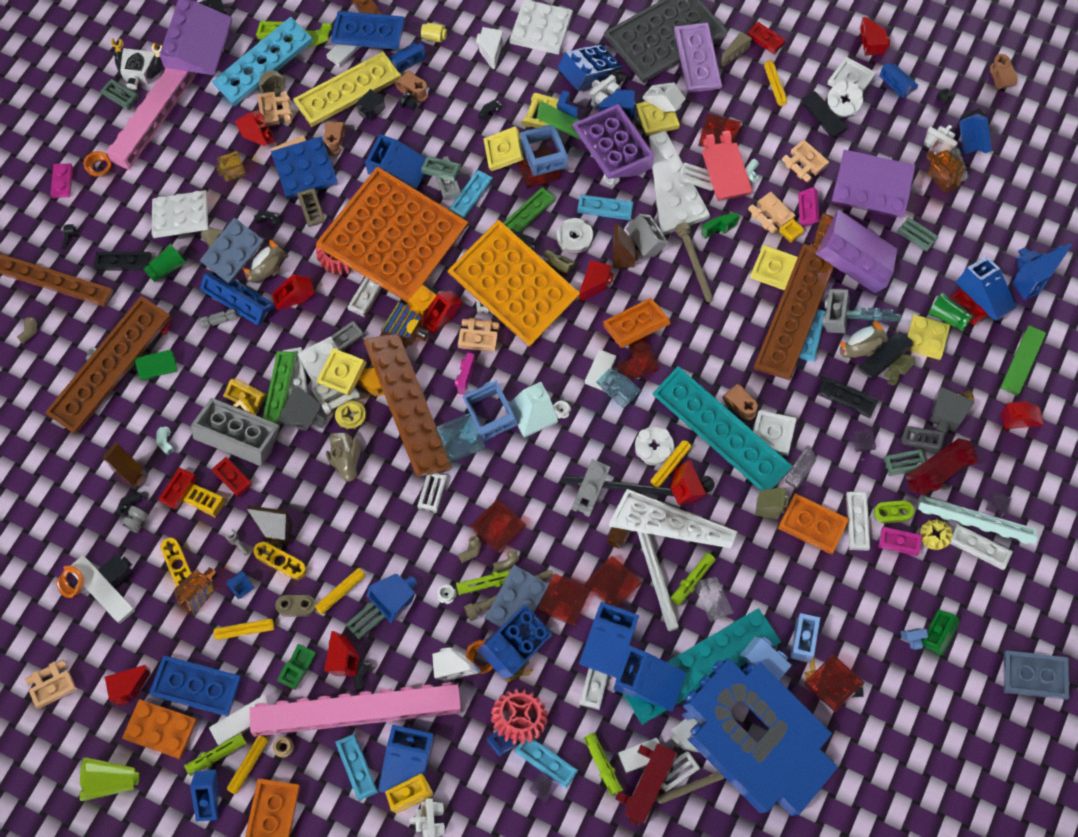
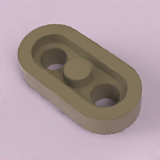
M283 595L277 599L275 607L277 612L284 617H308L315 613L316 602L309 595ZM284 602H288L289 605L287 607H282ZM304 602H308L309 605L307 607H302Z

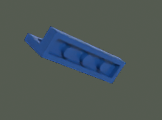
M213 271L205 273L200 286L201 291L230 309H234L235 312L257 326L262 324L265 313L273 310L275 307L274 303L235 279L229 284Z

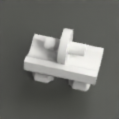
M611 75L601 82L598 80L592 82L593 88L589 92L592 99L591 105L596 107L616 90H621L620 86L616 83L615 76Z
M948 125L946 129L940 126L938 130L930 126L927 130L924 145L932 148L938 142L941 144L938 153L945 157L946 151L948 150L949 154L951 150L956 149L958 142L953 140L956 134L950 132L952 129L951 125Z
M425 799L426 801L421 802V809L415 810V817L409 819V824H416V832L423 830V837H440L445 835L444 823L434 824V816L443 815V803L433 802V799Z

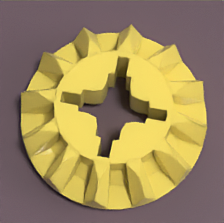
M349 400L337 407L335 418L340 427L342 426L347 430L351 428L356 429L366 419V411L361 403ZM349 409L352 414H356L353 416V421L347 417Z
M938 519L928 520L927 523L922 525L920 530L922 543L934 550L947 547L953 536L951 527L947 525L946 521L943 522ZM933 528L937 532L941 531L940 540L935 535L932 536Z

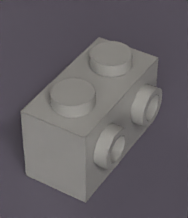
M639 214L626 228L629 237L636 243L640 254L645 257H655L668 244V241L650 215Z
M829 290V297L825 299L827 311L823 315V325L826 326L827 332L846 334L850 304L849 290Z

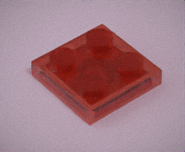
M707 113L698 146L705 147L703 139H706V135L710 134L714 135L715 144H720V136L725 131H730L732 144L736 143L741 121Z
M550 147L532 151L535 159L552 154ZM523 154L524 160L517 162L527 189L561 179L559 170L533 176L525 154Z
M498 499L470 525V529L498 554L526 527V524Z
M611 556L585 582V586L604 603L619 608L641 585L642 581L614 556Z
M554 573L537 609L574 627L591 589Z
M833 654L805 680L804 684L836 713L864 686L865 682Z

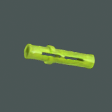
M705 553L687 578L679 583V588L670 597L674 604L681 606L689 593H693L696 584L716 561L711 554Z
M510 570L499 573L495 571L491 575L456 583L458 595L493 586L496 588L500 587ZM505 577L504 579L489 582V580ZM484 582V584L468 587L469 585Z
M596 733L588 734L583 739L599 769L600 778L604 780L610 796H614L618 792L623 791L616 778V771L611 767Z
M239 733L207 753H201L200 757L185 764L184 767L191 777L195 771L212 767L211 764L247 745L243 735Z

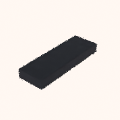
M816 91L801 99L800 103L832 139L847 130V126Z
M96 252L94 269L95 271H145L144 268L149 265L152 254L151 252Z
M899 331L859 365L858 368L863 374L874 380L909 350L914 343Z
M825 377L817 394L867 418L871 417L878 403V400Z

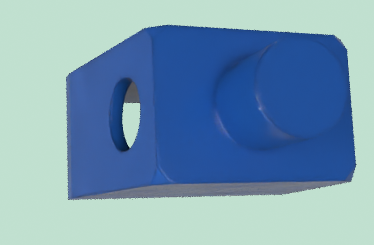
M393 574L370 585L367 597L392 623L412 603L415 595L412 589L417 586V581L412 576L403 580L398 574Z

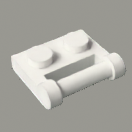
M322 385L311 389L326 415L343 403L360 397L356 388H354L351 396L343 395Z

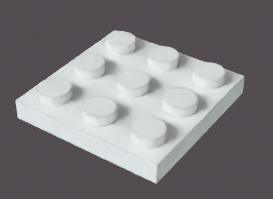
M523 0L510 37V44L559 55L573 10Z
M206 190L152 199L153 238L208 230V196Z

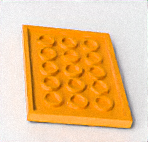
M499 219L448 270V273L529 347L580 295L573 286Z

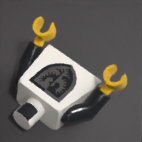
M119 38V45L117 46L115 45V39H111V45L116 49L114 51V58L117 70L123 76L124 81L127 82L126 86L129 89H137L138 84H149L150 80L160 73L162 61L159 54L163 45H160L158 50V44L154 43L152 45L153 52L123 48V51H121L124 45L122 39Z

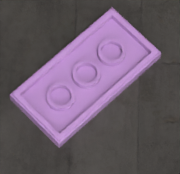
M709 24L676 26L674 33L687 93L721 89L722 83Z

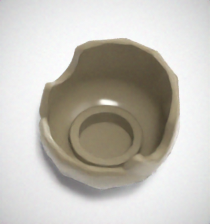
M269 70L261 75L259 88L263 93L275 92V95H277L285 88L286 80L278 71Z

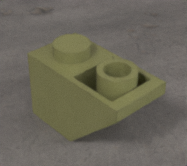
M786 488L760 490L757 497L755 515L778 520L780 514H784L785 507L788 504L789 496L785 495Z

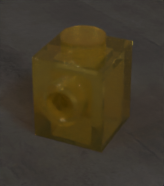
M238 151L217 158L219 165L216 166L220 176H224L225 181L246 175Z

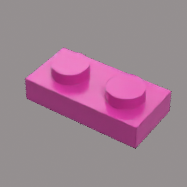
M71 163L53 164L50 193L52 198H70L73 175Z
M812 187L799 192L800 224L805 227L819 222L817 189Z
M467 353L466 358L461 360L460 370L462 371L455 380L458 394L466 395L475 365L474 354Z
M882 527L878 548L918 556L922 535Z

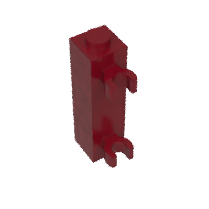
M958 438L907 474L906 478L909 489L921 495H926L931 490L937 491L943 487L942 482L968 464L972 466L979 460L971 442Z
M658 743L654 751L643 745H640L637 753L650 760L632 798L621 792H618L615 798L628 806L624 814L629 816L628 821L638 826L640 823L646 825L678 756L677 752Z

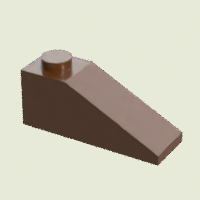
M614 224L613 268H634L635 261L639 260V250H635V242L620 225Z
M115 442L104 454L103 459L120 480L134 490H137L145 484L148 474Z

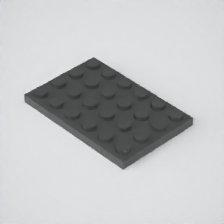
M661 0L605 31L604 37L642 83H645L681 62L674 33L676 26L708 23L713 43L727 36L728 31L700 0Z

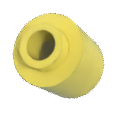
M432 23L422 25L421 38L441 43L443 39H446L447 29H445L444 25Z

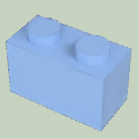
M799 614L796 619L790 659L811 662L815 653L820 617Z
M754 637L740 656L749 664L761 662L780 680L791 667V664L786 661L788 657L779 650L776 652L772 648L773 644L767 638Z

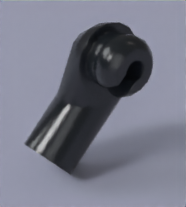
M498 100L484 104L477 115L478 118L484 121L490 111H500L502 104Z
M265 211L254 215L257 224L270 220L272 225L280 223V216L275 212Z
M140 492L121 498L117 507L119 515H127L134 503L142 501Z
M363 660L358 662L356 676H352L356 691L366 689L363 676L372 668L369 661Z

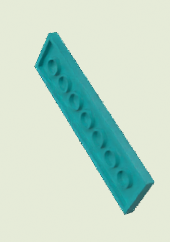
M679 366L652 393L655 398L759 490L774 489L793 468L790 463Z
M759 608L667 661L670 665L686 672L675 706L685 701V697L693 689L695 691L700 686L698 682L706 674L709 676L713 672L711 668L718 660L724 661L730 658L738 668L746 665L747 662L740 654L754 637L767 638L773 644L772 648L781 643ZM623 694L642 726L668 711Z

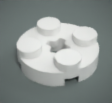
M840 81L830 90L828 105L838 117L845 118L855 115L863 105V92L853 82ZM847 95L850 102H845L844 104L841 97Z
M579 218L567 219L564 221V224L558 227L557 243L563 252L581 253L589 249L593 240V231L590 225L588 226L584 223V220ZM573 233H576V235L579 237L573 239L570 236H572Z
M649 427L639 432L635 441V452L644 463L653 466L661 465L673 453L674 443L668 430L659 427ZM652 442L659 445L656 450L649 447Z

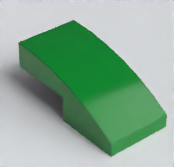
M732 213L710 220L702 226L701 235L707 239L718 230L726 234L738 225L740 215Z
M297 644L289 662L285 663L277 681L296 690L313 663L317 652Z

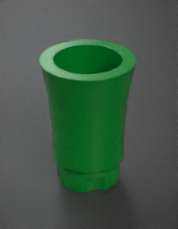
M170 243L156 258L149 262V265L144 270L153 282H156L175 269L185 265L186 262Z
M944 293L940 294L928 315L936 317L962 331L965 330L973 317L966 309L956 304Z

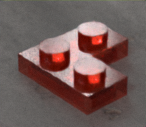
M645 337L627 345L632 359L617 363L616 366L623 383L659 370Z

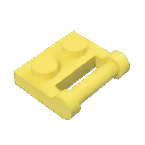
M533 93L531 105L526 117H523L522 125L535 128L549 125L539 119H534V113L541 102L557 109L559 99Z

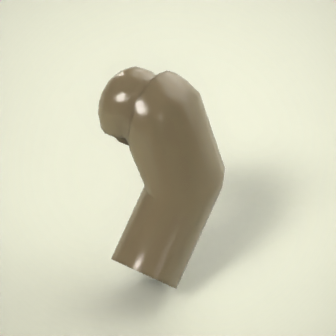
M27 317L24 320V332L17 336L22 344L37 333V322L34 318Z
M508 551V559L493 563L494 571L501 572L511 569L519 561L517 551Z

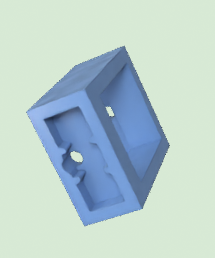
M544 125L520 133L521 146L533 176L568 167V156L555 127ZM553 138L558 153L535 159L530 143Z
M497 380L494 382L489 381L483 387L477 390H470L466 395L462 396L483 441L518 425ZM497 393L507 415L481 426L472 405Z

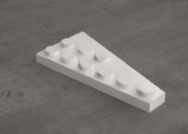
M666 131L649 136V147L655 156L652 173L654 177L658 223L662 234L666 235L676 231L675 227L683 222H687L691 226L709 219L710 214L695 186L681 181L683 163Z
M629 489L623 495L609 523V527L726 548L732 547L737 534L735 530Z

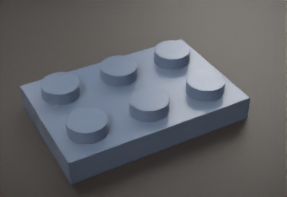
M233 218L200 261L231 284L263 244L264 240L236 218Z
M513 565L484 619L500 627L524 604L534 613L549 584Z
M1006 650L1004 652V693L1062 700L1069 699L1068 657Z

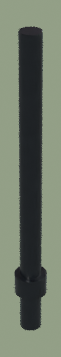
M563 476V483L580 487L585 476ZM604 481L602 488L623 491L629 489L639 493L674 497L671 488Z

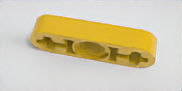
M174 538L165 539L161 543L160 548L175 585L180 591L188 592L193 589L195 580L183 551ZM169 544L174 546L173 551L176 555L172 556L170 551L167 550ZM176 560L183 561V566L180 569H173L172 565ZM180 574H183L188 580L186 586L181 584L183 580Z
M260 542L255 545L253 552L260 562L294 580H300L306 575V567L302 561L266 542ZM266 548V551L268 552V554L271 555V558H269V556L266 554L261 555L259 550H264ZM279 556L285 557V563L281 566L275 565V559ZM289 563H290L291 566H293L294 568H298V566H300L299 568H300L301 572H300V573H299V572H296V573L294 574L293 569L290 568V567H288V566H289Z

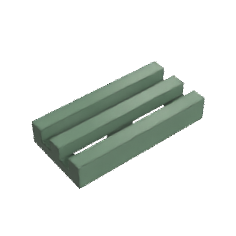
M113 79L100 90L102 95L127 110L130 109V105L135 104V100L139 99L138 94ZM111 85L114 86L115 88H117V89H119L120 91L124 92L125 94L129 95L131 98H128L127 96L123 95L121 92H119L118 90L113 89V88L110 87V86H111Z
M427 156L421 172L455 182L456 176L459 174L458 171L461 170V164Z
M909 217L897 230V233L926 252L939 237Z
M922 449L884 456L883 458L886 463V469H888V476L909 473L921 464L898 469L893 468L916 463L923 464L926 461ZM914 456H919V457H920V458H917V459L905 460V461L896 462V463H891V462H890V461L899 460V459H904V458H909V457H914Z
M372 602L346 624L347 628L359 641L386 618L381 614L358 633L357 631L380 612L376 608L353 628L359 620L376 607Z

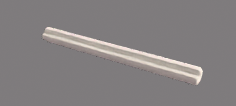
M637 532L668 631L678 629V623L650 534Z

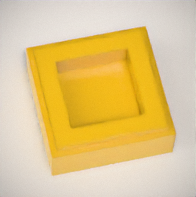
M793 218L779 228V232L790 243L794 242L805 232Z

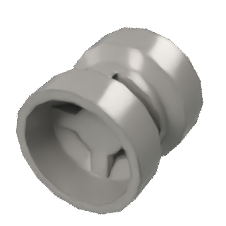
M131 506L128 511L129 515L123 519L121 524L127 529L138 533L142 522L146 521L149 515L139 508Z

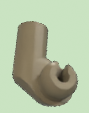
M477 536L470 537L468 549L458 554L461 563L479 555L482 544Z

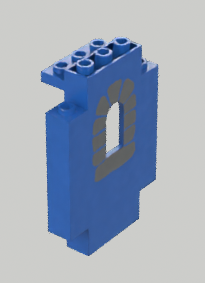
M730 658L724 661L718 660L711 668L713 672L709 676L706 674L698 682L700 685L696 691L693 689L685 697L687 701L683 704V707L686 710L681 715L687 720L695 718L699 722L690 730L691 735L687 740L759 813L769 812L773 805L778 802L791 816L800 815L838 768L820 750L832 733L761 662L750 663L741 671ZM735 703H744L769 728L758 742L732 717L731 710Z

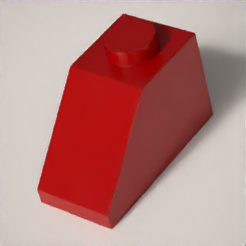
M863 17L860 33L864 56L885 55L887 47H890V37H887L886 30L869 18Z
M590 260L580 288L579 300L583 301L606 290L607 285L612 283L614 273H611V265Z
M292 274L272 293L275 308L280 310L307 301L315 293L311 278Z
M452 291L440 292L436 295L421 322L432 333H436L456 315L463 301Z
M1027 401L1007 403L1001 411L1005 430L1044 425L1040 407Z
M690 460L677 468L673 476L671 490L678 505L694 504L706 495Z
M146 665L105 676L109 701L114 705L121 706L128 704L129 700L135 699L150 676V669Z

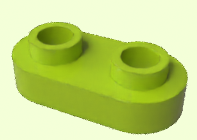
M908 501L881 502L875 507L873 515L880 523L906 522L912 518L914 507ZM900 510L905 511L906 515H902ZM880 512H885L886 516H882Z

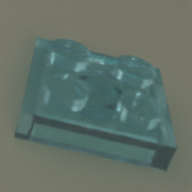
M855 307V311H847L846 318L901 322V314H894V310L882 309V312H880V308H868V311H866V308Z
M470 413L435 427L449 462H454L485 449L483 440Z

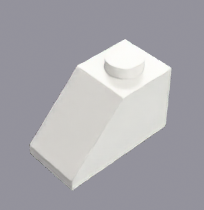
M483 27L481 34L478 33L476 43L479 44V52L491 68L495 69L503 44V31Z
M675 83L652 85L643 96L645 101L664 112L679 110L682 106L681 104L686 99Z
M442 648L440 652L432 654L434 678L448 681L480 673L479 667L461 653L453 651L452 648Z
M694 718L683 720L671 730V741L677 748L681 747L683 751L699 752L687 740L691 735L690 730L697 724Z

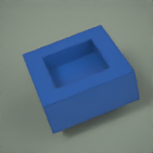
M498 731L487 738V742L499 757L516 746V744L513 745L512 743L513 739L505 742V735L499 737Z

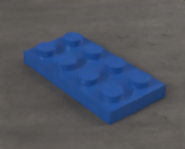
M338 11L331 42L332 44L399 50L405 18L404 16Z
M163 655L149 695L228 717L242 677Z

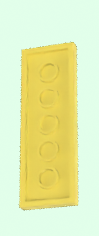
M381 52L297 96L293 100L307 122L313 127L356 104L370 89L377 93L392 85L401 75L386 54Z

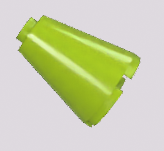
M88 757L82 758L80 770L82 791H79L80 801L134 790V785L139 784V772H135L133 767Z

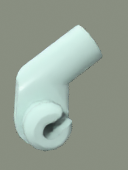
M752 159L745 168L751 184L758 180V175L756 176L754 171L759 166V162L755 159Z
M165 426L157 430L156 444L166 455H170L174 448L167 442V437L170 436L171 431Z

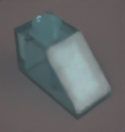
M608 369L596 381L622 408L641 391L628 377L611 369Z

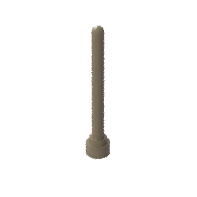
M680 223L675 227L676 233L684 241L705 300L711 302L713 297L689 236L691 231L689 223Z
M547 570L535 577L545 581L553 576V571ZM496 596L479 604L475 603L472 605L470 603L464 606L469 620L472 621L478 618L481 611L490 608Z
M718 771L659 795L657 801L663 804L722 780L725 777Z

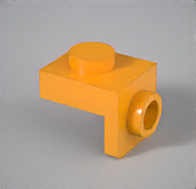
M422 285L408 300L409 311L411 310V313L414 311L415 316L417 314V316L420 315L423 318L425 311L432 304L436 294Z

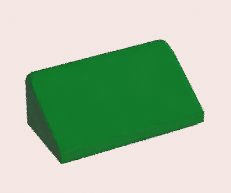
M172 350L138 357L135 360L140 380L178 372L175 355Z
M938 609L927 630L928 637L923 638L922 645L943 656L960 624L957 615Z

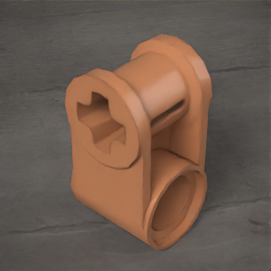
M998 54L989 69L996 88L1002 89L1016 86L1018 77L1010 58L1006 54Z
M406 71L395 82L400 92L403 94L411 92V98L416 102H424L428 99L426 82L411 71Z
M325 122L324 142L329 155L335 156L342 151L345 135L344 122Z
M736 384L722 396L725 404L744 421H751L756 417L757 402L739 384Z

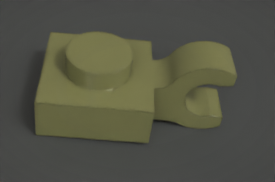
M550 250L544 251L549 260L544 258L543 260L548 265L551 263L559 272L567 273L574 268L576 262L562 255H556Z
M903 354L889 366V370L884 374V377L890 378L887 383L894 386L899 380V375H905L915 364L914 357Z

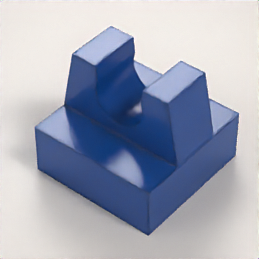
M1025 247L1018 250L1020 256L1016 258L1018 261L1017 270L1020 271L1021 265L1024 262L1036 260L1040 256L1036 250L1030 252Z
M239 571L234 578L228 579L226 583L238 600L255 588L243 571Z

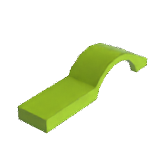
M260 21L256 33L257 38L264 39L283 22ZM322 23V27L316 31L305 30L313 39V42L307 47L317 46L328 41V34L332 29V24ZM288 37L286 40L292 41L293 37Z

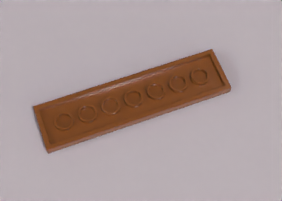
M803 244L754 365V370L791 380L834 270L833 265L816 255L817 247Z
M140 296L45 411V414L76 435L133 366L136 358L142 355L172 318L170 314L143 296Z
M392 334L366 338L364 340L365 347L416 477L449 471L452 468L451 462L400 335Z

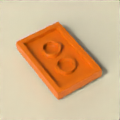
M652 298L603 321L604 328L621 348L670 324L668 316Z
M795 493L778 529L832 555L849 519Z
M139 699L122 739L181 760L198 720Z
M258 778L245 837H290L300 785Z

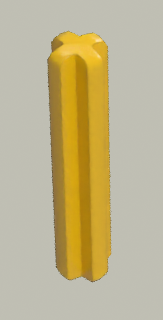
M772 60L766 61L764 68L779 106L786 105L788 100L775 64Z
M683 440L650 481L653 486L660 487L691 449V444L688 441Z
M357 568L315 605L316 610L320 614H324L363 580L365 573L360 568Z
M270 618L215 628L213 631L214 638L221 640L271 631L274 629V622Z
M261 735L257 737L227 786L229 792L233 794L238 793L268 744L267 738Z

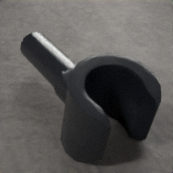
M66 224L63 227L65 235L61 246L62 249H66L69 236L76 234L74 224Z

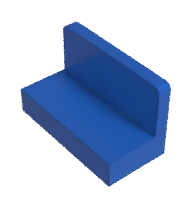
M412 43L388 58L397 71L401 73L426 58L425 47L422 43L418 45Z
M887 62L882 66L879 77L903 99L918 88V84L896 64L891 66Z
M562 91L557 102V109L578 119V108L569 105V92Z
M976 114L959 121L964 154L976 150L983 153L992 151L987 117Z

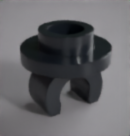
M411 92L404 93L400 97L401 108L407 106L414 110L417 106L416 101L411 98Z

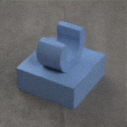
M915 628L901 631L902 639L909 641L911 649L923 648L921 639L928 637L926 629Z

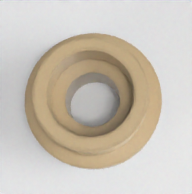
M281 736L273 743V752L278 757H288L294 750L293 741L289 737ZM287 744V749L281 751L280 746Z

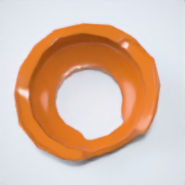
M104 151L91 152L85 157L83 162L85 170L93 176L100 177L106 175L111 169V161ZM106 161L108 163V166L101 172L93 170V165L96 162Z
M70 565L64 566L62 575L56 579L58 591L66 598H72L79 594L84 585L82 572ZM69 572L75 573L78 576L76 588H72L67 580Z
M484 640L473 642L466 651V658L480 668V673L489 672L493 668L489 663L485 666H479L474 662V656L478 652L477 649L485 642Z

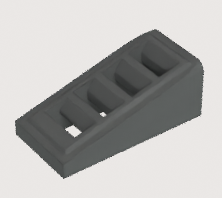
M906 426L901 443L937 454L943 449L945 432ZM911 433L914 434L913 440H909ZM919 435L922 436L921 442L917 441ZM926 438H930L929 443H926Z

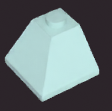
M542 382L524 389L509 403L518 423L517 426L524 438L558 422L550 397Z

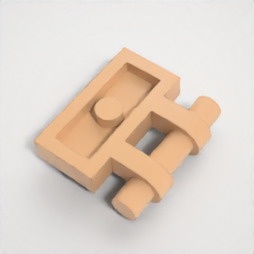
M282 91L280 97H276L275 92L257 94L259 110L265 117L267 126L279 125V118H284L286 124L292 122L291 118L293 115L289 107L291 101L286 91ZM282 105L283 109L278 110L277 106Z
M805 140L791 149L790 154L793 155L792 158L788 155L782 158V161L786 163V167L795 171L797 177L801 180L804 179L807 183L812 180V177L808 174L809 172L816 176L829 165V161ZM801 162L805 167L802 169L797 163Z
M769 192L757 201L759 208H756L754 205L748 208L752 213V217L755 220L758 219L763 224V228L769 230L772 234L778 230L774 225L780 228L789 220L795 218V215L772 192Z
M476 318L462 319V326H466L468 329L460 328L458 348L495 352L498 332H492L491 330H499V323L488 319L486 321L476 320ZM475 328H485V331H482V330H474V329H475Z
M64 659L57 663L54 661L49 664V667L41 671L36 670L31 673V676L25 678L28 686L33 683L36 684L35 687L29 689V692L37 709L77 690L70 672L66 670L60 673L61 669L67 667ZM51 674L53 675L51 679L43 682V678Z

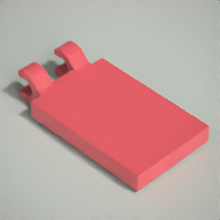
M730 131L722 132L720 144H715L713 134L706 135V139H703L706 149L702 151L717 201L750 195L753 192L738 145L731 142Z

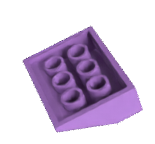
M178 0L159 54L164 68L215 75L233 20L232 17L196 1Z
M619 104L572 124L608 179L637 176L653 168L654 154Z
M843 150L831 203L902 219L905 215L915 165Z
M837 210L816 255L873 293H877L887 287L893 275L897 248L840 210Z

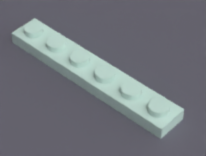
M924 495L919 497L918 509L925 514L939 515L945 520H956L965 526H976L982 531L996 532L1005 538H1016L1025 544H1036L1038 540V532L1035 528Z

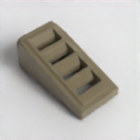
M740 32L722 54L721 66L725 67L750 48L752 38Z
M315 188L298 192L297 196L308 227L324 223L325 218ZM312 197H313V199H314V200L307 201V202H304V201H303V200H306V199H309V198H312ZM314 203H315V205H316V206L309 207V208H306V207H305V206H307V205H311V204H314ZM316 209H317V211H318V212H315V213H312V214H308V213H307V212H309V211H313V210H316ZM318 215L320 216V219H316L313 221H310L309 219Z

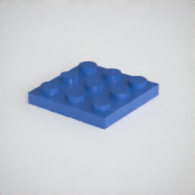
M322 136L271 151L286 199L297 197L298 192L315 188V191L338 184Z

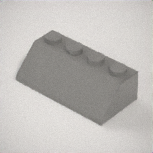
M210 398L191 425L193 439L261 467L272 451L280 427L276 423L213 398Z

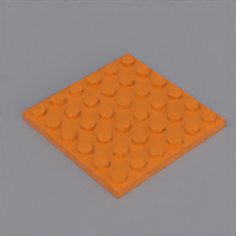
M376 167L316 242V247L408 303V300L425 284L466 229L468 222L381 168Z

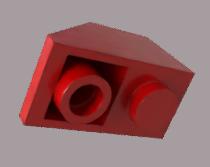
M260 110L250 112L235 120L243 138L263 146L275 143L273 134L268 129L265 117L260 113Z
M331 631L324 671L334 676H356L359 661L358 653L346 636L336 631Z

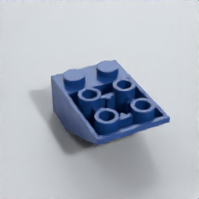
M602 44L567 51L564 53L558 66L561 73L577 91L591 88L594 80L601 82L608 78L613 71L622 68Z
M379 134L365 164L367 174L371 175L375 168L379 167L417 190L424 176L421 168L426 158L398 140Z
M1071 244L1064 247L1062 245L1058 246L1051 253H1043L1036 260H1028L1021 265L1022 268L1016 274L1012 284L1024 301L1041 293L1071 248Z
M987 256L967 267L955 282L962 291L966 292L995 321L1016 308L1000 268Z
M600 602L579 665L617 678L633 637L639 615Z
M524 604L477 651L505 680L513 676L547 641L552 633Z
M628 646L614 684V690L673 712L686 672L645 651Z
M392 725L385 752L379 792L385 793V791L421 773L424 777L426 776L435 741L433 734Z

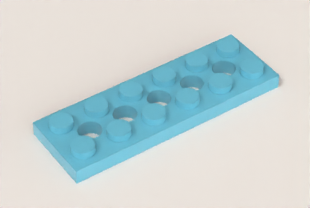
M290 17L215 78L212 83L235 107L259 87V79L264 72L281 69L310 45L313 39ZM288 37H293L291 42H285ZM280 48L277 53H272L273 49ZM261 59H267L264 64H259ZM248 70H253L252 74L246 75ZM240 81L237 86H232L233 82Z

